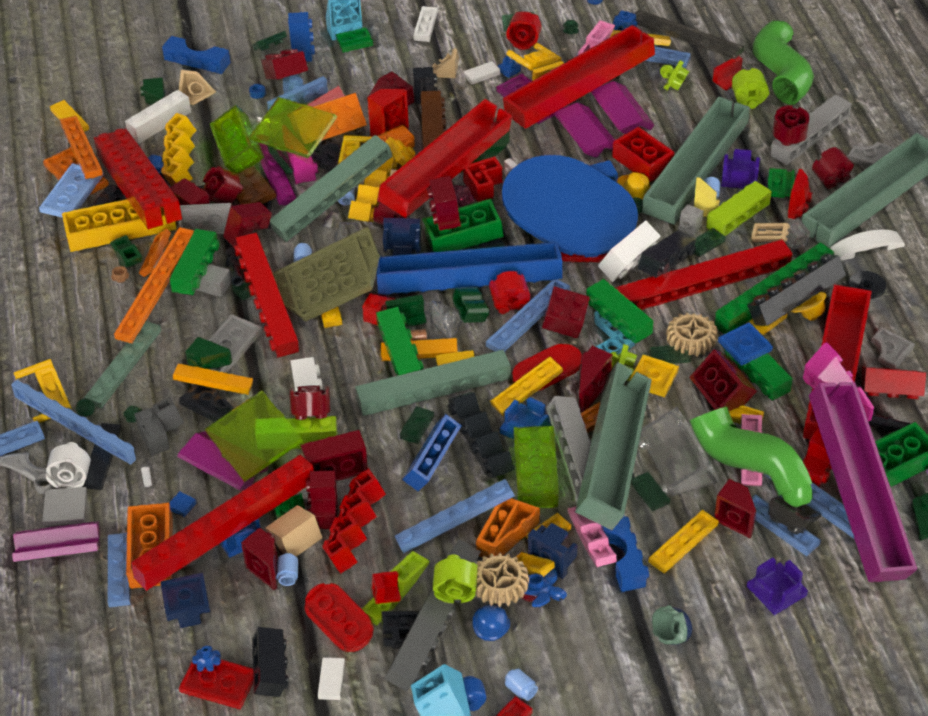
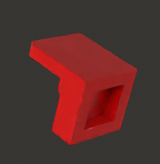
M397 571L372 574L371 590L376 604L401 600L397 586Z

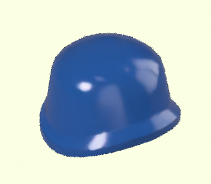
M490 604L485 605L474 613L473 629L475 634L483 640H498L510 628V620L506 611L497 604L492 606Z

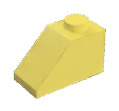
M696 177L694 207L703 210V217H707L710 211L719 207L720 200H716L717 192L701 178Z

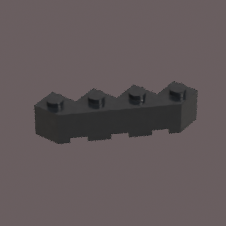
M468 392L448 399V411L451 416L453 415L455 421L462 425L459 429L460 433L464 435L471 452L478 459L483 473L487 477L494 478L514 471L515 467L510 451L503 450L498 431L491 429L486 411H480L475 392Z

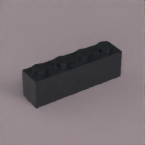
M677 230L642 252L638 269L655 278L663 273L665 274L669 269L674 268L677 264L694 254L696 238Z

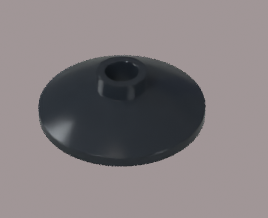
M860 271L853 274L848 283L849 287L872 291L870 299L882 296L886 290L885 280L880 275L870 271Z

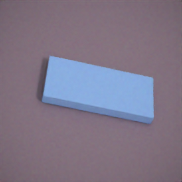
M72 163L39 207L40 212L62 217L63 212L80 209L103 175L85 179L80 166Z

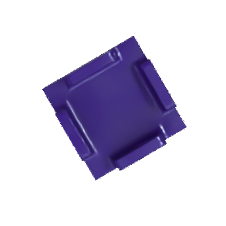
M734 149L733 159H728V155L725 154L721 187L744 189L747 185L757 181L760 158L756 157V161H751L752 151Z
M772 557L759 565L756 576L747 582V588L774 616L808 594V590L801 583L803 573L791 560L786 561L784 566L781 562L776 564L775 558Z

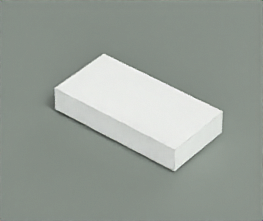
M493 61L464 71V77L471 85L500 75V69Z
M323 657L318 699L341 700L345 658Z

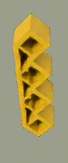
M176 113L165 125L167 135L164 136L165 151H163L162 157L164 167L161 168V173L171 186L184 178L189 181L193 179L188 172L190 166L194 163L189 154L195 147L190 138L197 131L187 116Z
M393 155L365 178L364 185L359 184L356 201H351L348 218L374 222V209L378 208L379 205L377 199L380 184L390 177L391 169H399V163L396 162Z

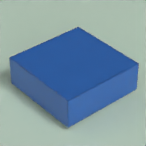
M180 491L169 502L171 511L184 518L197 504L196 499Z

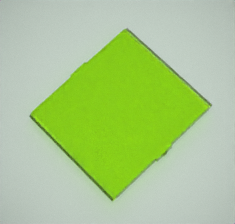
M278 97L248 138L281 151L309 158L335 122L337 116L312 106Z
M262 390L204 429L220 450L222 457L231 464L244 482L303 442L288 423L284 414L275 407Z

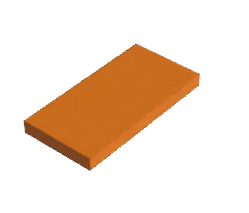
M71 147L43 161L44 166L58 180L61 179L72 163L78 164ZM104 176L90 195L109 185L108 180Z

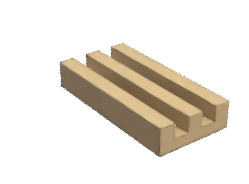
M754 223L751 240L753 242H775L783 239L784 242H787L786 236L789 233L787 230L790 229V225L788 223ZM758 229H783L782 231H757Z

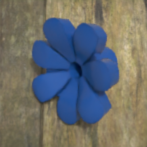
M204 646L196 651V655L192 658V663L197 664L196 669L198 671H203L205 667L207 671H213V664L220 665L221 654L218 650L213 651L211 646Z

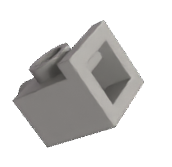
M687 204L681 211L678 231L694 237L702 227L703 210Z

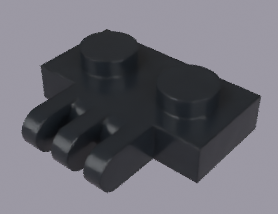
M326 140L324 145L314 142L310 155L312 159L320 161V168L331 171L338 164L342 146Z

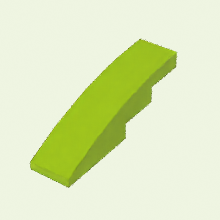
M414 551L391 570L398 572L397 586L401 600L416 583L430 560ZM373 597L361 609L369 616L372 623L377 626L381 622V612L392 611L400 601L376 604Z

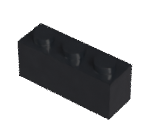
M257 627L252 637L255 695L280 697L283 690L288 687L289 677L285 672L288 659L284 654L287 640L284 639L283 629Z

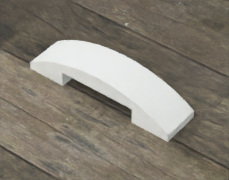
M871 230L847 237L831 246L830 249L834 251V255H839L842 261L854 258L856 252L885 246L887 250L904 247L905 243L896 231Z

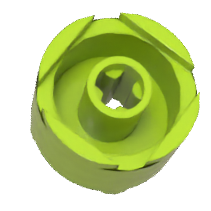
M751 68V70L743 69L736 73L732 79V89L737 102L749 106L750 109L756 108L769 96V88L765 77L756 68Z
M454 554L448 555L447 559L439 561L434 567V596L447 603H454V600H461V603H466L474 599L478 565L460 559L458 555Z

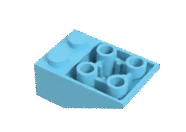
M328 0L326 26L332 41L336 40V34L362 28L360 0Z
M443 664L411 685L414 704L420 716H471L461 672Z

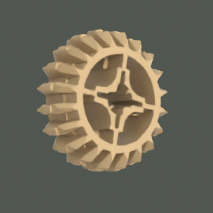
M686 312L684 316L679 314L678 317H673L666 330L667 343H669L670 348H674L675 353L681 352L682 356L684 354H688L689 357L691 355L698 357L699 354L705 356L706 352H711V349L715 347L716 340L718 339L717 326L714 325V321H710L709 317H703L702 314L695 315V312L692 315Z
M491 553L490 558L483 556L482 561H477L476 596L477 598L482 597L483 603L489 601L491 606L494 603H498L499 607H501L502 603H505L509 607L511 601L517 603L518 598H523L524 592L528 590L529 577L527 568L524 567L523 561L518 562L517 556L511 559L509 553L506 556H502L501 553L498 556H494Z

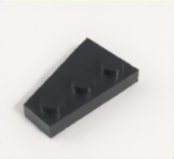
M195 385L179 398L180 405L223 427H227L238 417V411L226 399L219 397L214 388Z

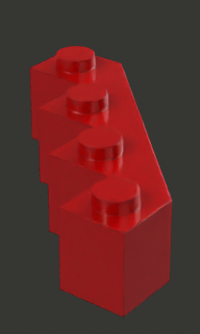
M369 468L351 480L349 484L351 489L348 495L344 496L339 507L341 512L338 517H335L329 530L331 535L328 540L324 541L322 546L340 574L358 563L351 550L367 540L361 527L377 517L370 505L386 495Z

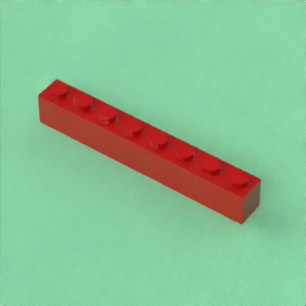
M257 232L236 237L234 251L236 256H240L239 265L241 270H245L243 272L245 281L250 283L248 287L250 295L255 297L253 299L255 308L260 310L258 313L261 324L265 323L264 332L266 337H270L269 345L271 351H275L277 358L298 353L297 336Z

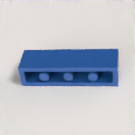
M445 414L435 424L402 480L416 491L423 488L429 482L462 425Z

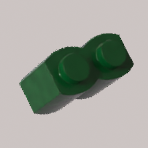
M477 287L455 288L452 300L454 306L459 311L461 320L464 323L485 322L489 315V307L483 301V295Z

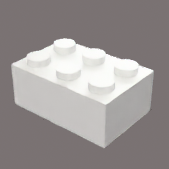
M644 221L613 247L598 267L612 282L617 278L621 280L630 269L633 270L639 264L641 253L657 244V240L661 236L647 221Z

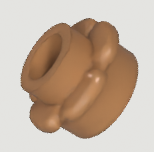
M117 266L112 270L111 279L113 281L122 283L129 278V273H127L126 268L123 266Z

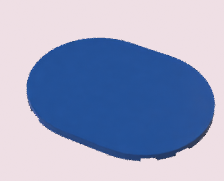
M560 155L533 157L515 166L506 176L503 183L502 203L510 219L520 228L544 243L558 242L559 250L562 253L572 256L576 254L584 255V257H598L600 254L609 253L613 247L636 229L638 220L637 207L627 190L609 177L577 159Z

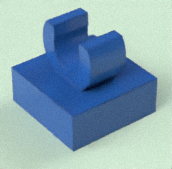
M509 56L503 58V63L498 65L500 73L508 78L521 71V65L517 64L515 60L509 59Z

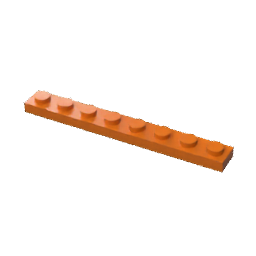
M179 227L115 331V339L133 343L170 282V277L194 233L193 230Z

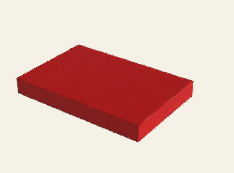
M220 659V665L213 664V671H207L206 667L203 671H198L196 669L197 664L191 663L179 686L180 693L241 710L254 683L253 668Z

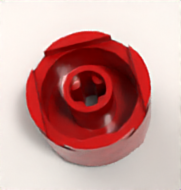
M525 11L514 14L506 31L507 39L513 44L512 46L517 49L526 50L537 43L542 28L539 16Z
M516 271L503 272L497 275V279L494 282L492 280L489 284L494 306L500 314H506L514 309L521 310L530 301L531 296L523 274L518 275Z

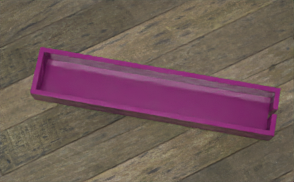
M839 382L837 385L836 383H819L809 394V398L868 583L905 580L917 570V566L856 383Z

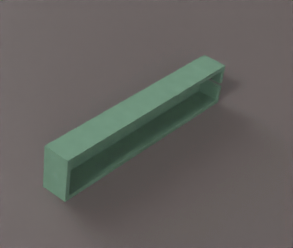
M718 97L644 195L642 213L675 224L680 217L681 211L695 197L696 177L704 180L711 175L747 125L750 107L736 102L734 104L733 117H731L733 101Z
M916 133L804 213L800 231L811 238L816 237L817 242L823 243L828 248L837 243L928 175V139Z
M619 362L616 363L606 377L575 510L576 513L610 530H613L624 517L652 379L636 372L626 386L623 385L633 370Z

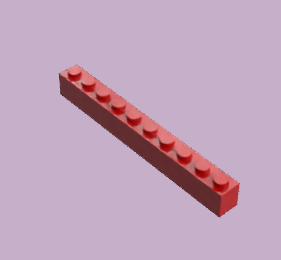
M782 239L673 270L665 274L663 273L657 278L649 277L615 288L639 309L643 310L777 271L792 261L793 253Z
M301 454L133 560L131 565L134 579L146 591L306 488V480H310V471H314L313 465Z

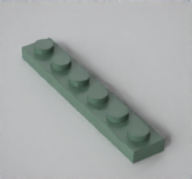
M148 321L144 323L133 343L127 342L86 394L84 397L85 403L103 408L161 332L160 325Z

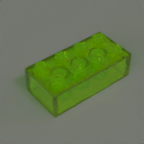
M236 104L209 124L224 165L231 172L238 174L254 166L264 158L248 115Z
M554 426L514 427L513 442L517 500L539 508L558 507L559 487Z

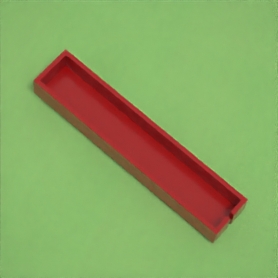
M631 25L503 97L504 111L513 115L512 120L526 129L654 56V38L645 32L642 33L640 29Z
M484 99L381 183L377 200L404 218H407L429 199L427 188H430L429 180L451 176L452 180L509 131L513 115L500 108L498 109L496 122H494L497 106Z
M117 129L115 132L102 133L94 137L97 156L148 230L163 225L160 207H163L167 224L182 220L179 200L127 129Z
M834 284L821 346L827 342L840 355L843 360L841 365L846 372L850 370L853 375V382H855L872 291ZM811 401L809 402L803 438L811 439L819 427Z

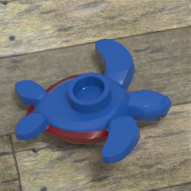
M553 568L545 577L540 574L529 575L528 590L524 592V596L521 599L532 602V607H541L549 603L551 598L556 601L564 600L567 597V593L562 588L552 586L558 577L556 570Z

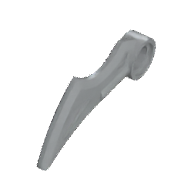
M14 453L0 456V466L12 469L33 481L35 489L39 494H45V490L55 489L50 483L46 486H40L42 482L48 481L46 479V468L33 465L29 460V453Z

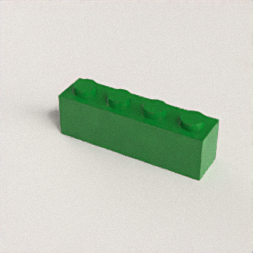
M195 229L170 277L172 292L193 296L196 289L200 287L201 279L206 275L209 263H212L215 251L219 249L220 243L217 240L216 232Z
M605 279L586 289V296L590 297L588 305L598 311L603 318H606L614 328L620 330L626 338L636 344L653 334L654 320Z
M398 306L377 312V324L396 376L423 370V363L416 356L418 355L417 347L410 340L412 339L411 331L405 327L406 318L404 313H400Z
M725 350L726 355L738 365L741 371L748 375L750 380L771 401L791 392L793 378L768 353L740 366Z

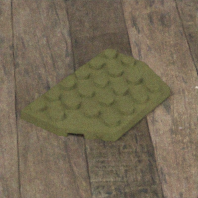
M366 227L272 274L285 307L306 322L373 290L380 255L369 227Z

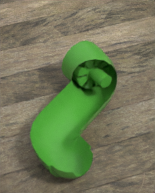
M771 21L755 37L753 53L761 63L778 75L772 82V88L776 97L787 105H794L811 88L814 78L810 63L801 54L787 45L793 36L791 25L785 21Z
M728 407L719 408L689 420L700 445L713 459L729 467L768 475L774 483L778 496L781 495L790 506L799 507L810 503L812 499V481L799 455L785 441L770 434L737 428L731 418Z

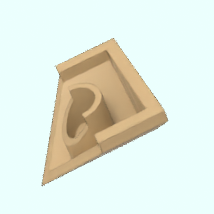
M454 48L451 55L447 53L443 60L439 59L441 64L436 65L434 63L432 65L433 73H437V77L456 78L459 54L457 49Z
M181 70L179 91L189 97L190 105H195L216 93L198 72Z

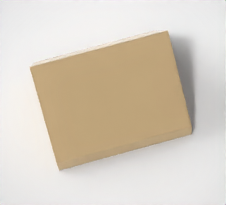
M298 505L265 527L266 532H270L274 536L275 544L283 554L291 553L296 557L323 538L315 516Z

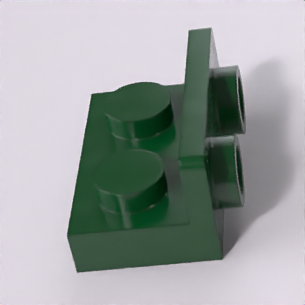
M422 294L385 301L386 310L398 306L400 313H404L406 318L405 327L427 323Z

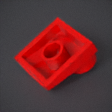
M803 169L798 170L791 191L787 217L790 219L803 217V214L809 208L807 202L811 203L813 192H810L808 176Z

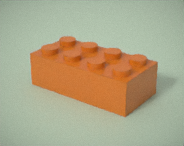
M356 93L293 113L289 116L297 141L303 147L363 128L367 125Z
M169 503L128 507L126 575L130 589L142 588L134 579L131 562L173 536V517ZM173 574L164 579L163 581L173 579Z

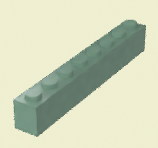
M374 135L305 192L300 194L299 197L270 219L273 231L285 242L289 241L392 157L389 145Z
M499 350L355 386L356 400L362 416L511 379V365L504 350Z

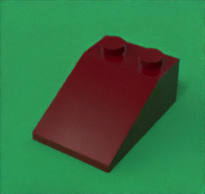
M593 345L581 357L580 413L590 408L602 393L606 377L612 370L613 354Z

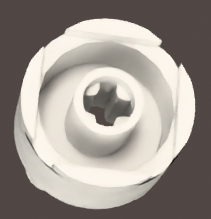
M74 442L57 446L50 453L46 468V479L52 486L59 489L60 487H82L87 478L91 458L85 450Z

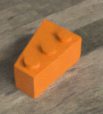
M512 498L495 506L476 540V549L481 551L478 557L483 558L485 556L490 558L491 553L494 556H498L499 553L504 556L540 523V508Z

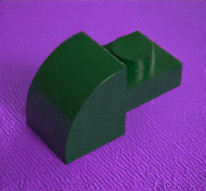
M127 235L110 242V246L118 257L121 266L127 269L142 262V255L135 244L131 243Z

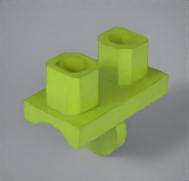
M680 60L675 69H673L672 65H663L661 67L660 74L662 77L669 78L664 86V89L667 91L669 87L678 91L689 71L682 67L683 61Z
M623 344L621 353L618 355L616 352H611L613 354L612 369L617 362L633 367L637 355L628 352V345Z

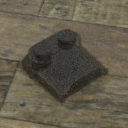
M781 495L772 498L768 505L770 519L776 523H782L793 534L804 533L808 525L822 516V513L807 504L799 507L790 506Z

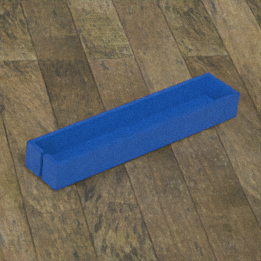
M558 242L383 256L379 258L376 272L378 294H406L414 291L427 292L429 290H446L456 287H483L489 285L492 280L494 282L497 279V275L507 271H516L518 275L523 274L526 282L532 283L563 279L562 257Z

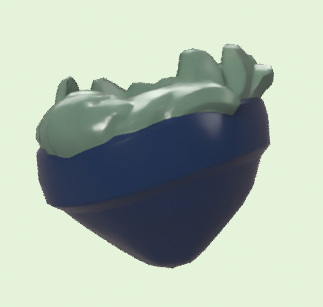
M667 605L658 608L653 613L652 632L654 636L659 637L661 643L681 645L689 640L692 634V624L688 615L682 609Z

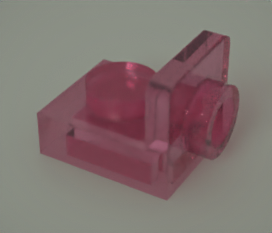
M453 185L460 207L470 205L474 201L468 185Z

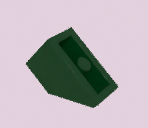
M163 77L143 79V86H140L141 96L145 97L147 104L153 105L165 97Z
M197 337L185 351L187 364L190 366L210 370L232 363L229 348L201 337Z

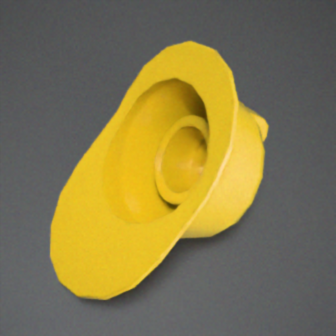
M632 172L617 179V183L626 189L635 201H643L644 195L651 187L649 179L642 173Z
M819 292L790 312H800L804 318L814 321L826 310L824 301L826 294Z

